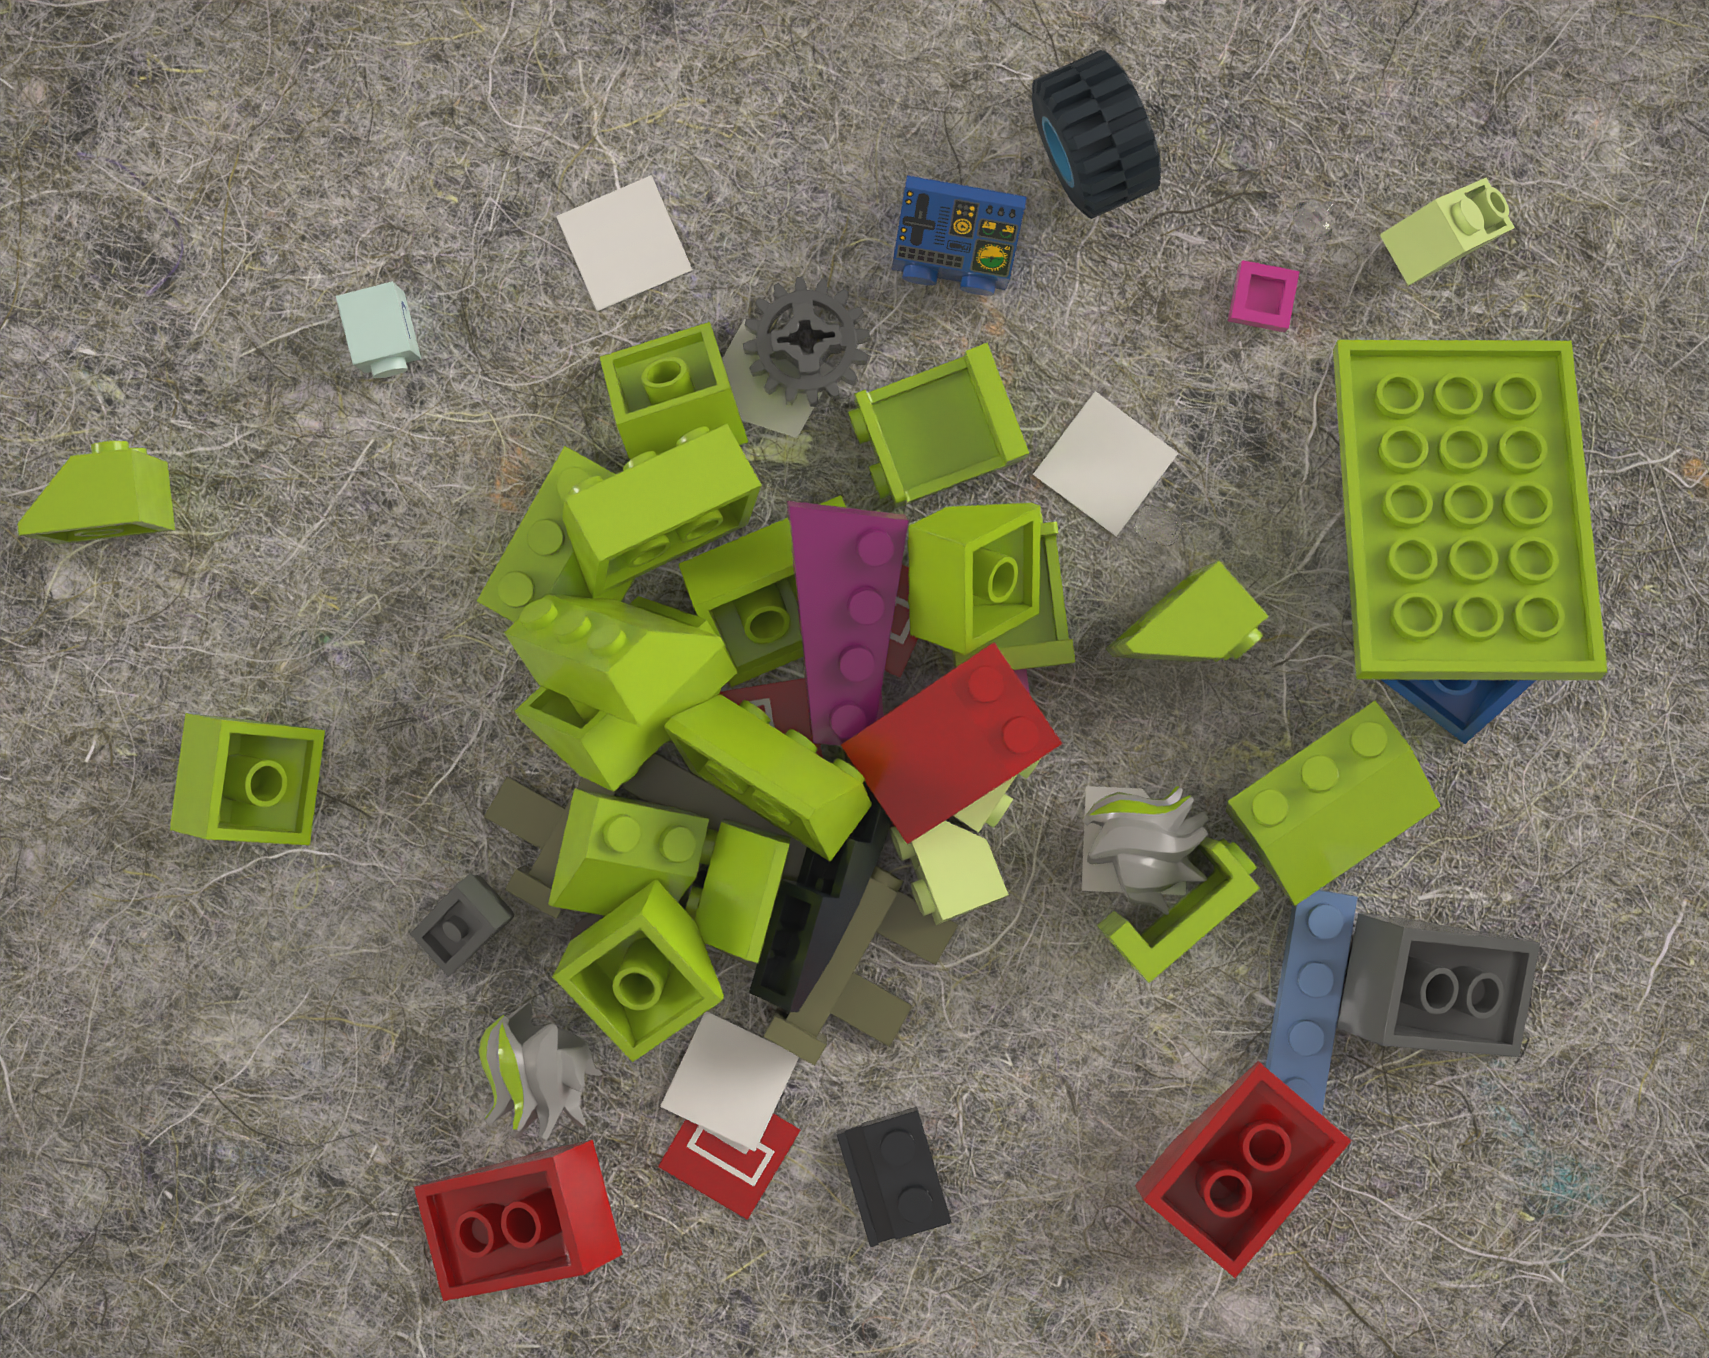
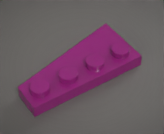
M787 501L793 549V568L799 607L798 617L804 656L803 665L810 733L813 743L841 746V744L874 723L877 718L909 520L903 514Z

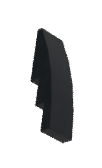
M865 781L863 786L872 806L833 859L828 861L807 847L797 881L781 879L749 993L789 1012H799L835 953L860 904L892 822Z

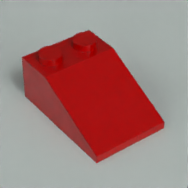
M993 642L841 744V747L855 768L863 775L866 784L908 845L1007 782L1063 743L995 642Z
M1257 1061L1170 1143L1136 1183L1135 1187L1143 1201L1232 1277L1236 1278L1352 1140L1263 1064Z
M593 1140L543 1150L414 1187L443 1301L582 1276L623 1255Z

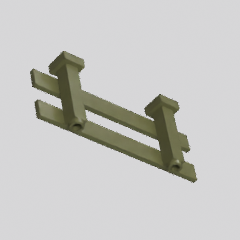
M532 731L531 737L547 745ZM656 752L639 767L638 772L633 778L621 784L614 792L585 778H582L577 787L578 789L614 796L618 794L620 788H623L646 802L684 809L708 818L707 829L719 831L721 821L724 818L788 835L713 785ZM507 776L484 817L540 848L542 851L532 868L524 865L515 870L504 890L557 919L564 914L566 909L552 907L548 905L572 798L566 808ZM793 837L790 840L781 878L797 881L807 846ZM875 865L854 916L829 964L798 1013L788 1012L786 1014L776 1009L765 1028L763 1037L815 1066L827 1046V1036L821 1034L820 1031L831 1013L890 1047L910 1012L912 1004L855 973L854 970L876 932L936 966L958 924L948 920L936 925L932 914L923 916L916 900L899 891L904 881ZM695 881L692 882L678 901L684 910H686L692 886L700 888L704 886ZM718 949L749 968L756 969V962L745 960Z

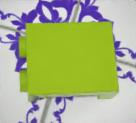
M988 342L966 350L963 357L870 392H867L865 389L854 393V401L857 408L848 411L859 444L870 441L878 463L868 466L877 493L880 499L891 496L895 509L1023 461L1029 455V450Z
M1042 513L1040 514L1039 614L966 655L952 650L954 668L993 642H995L1013 670L1075 663L1073 639H1069L1056 539V535L1059 533L1057 521L1043 523Z
M1205 837L1197 847L1213 865V872L1207 877V881L1200 882L1168 910V915L1164 913L1140 935L1116 911H1113L1097 925L1132 968L1148 983L1154 980L1260 889L1250 877V874L1257 869L1256 866L1235 842L1229 843L1224 838L1218 841Z

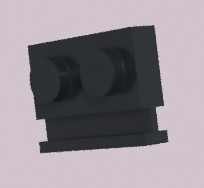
M918 1107L873 1119L849 1129L837 1130V1139L870 1248L879 1245L880 1242L894 1238L897 1240L952 1223Z

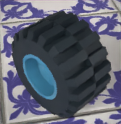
M1098 50L1033 80L1032 108L1041 140L1063 189L1072 203L1083 214L1092 219L1158 189L1161 182V162L1152 126L1130 78L1105 50Z

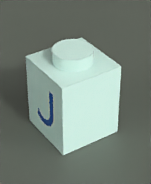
M393 281L335 296L351 360L355 367L364 373L372 372L373 378H386L406 372L408 370L406 363L421 359L405 293Z

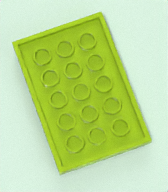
M1337 340L1333 349L1356 679L1601 680L1608 671L1572 341Z

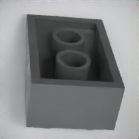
M1358 913L1337 1028L1381 1046L1519 1057L1540 943L1533 940L1406 918Z

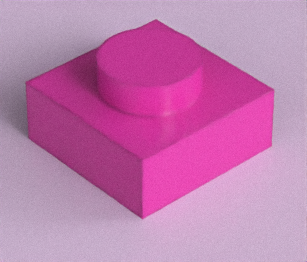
M1242 260L1238 264L1228 322L1286 332L1290 325L1300 271Z

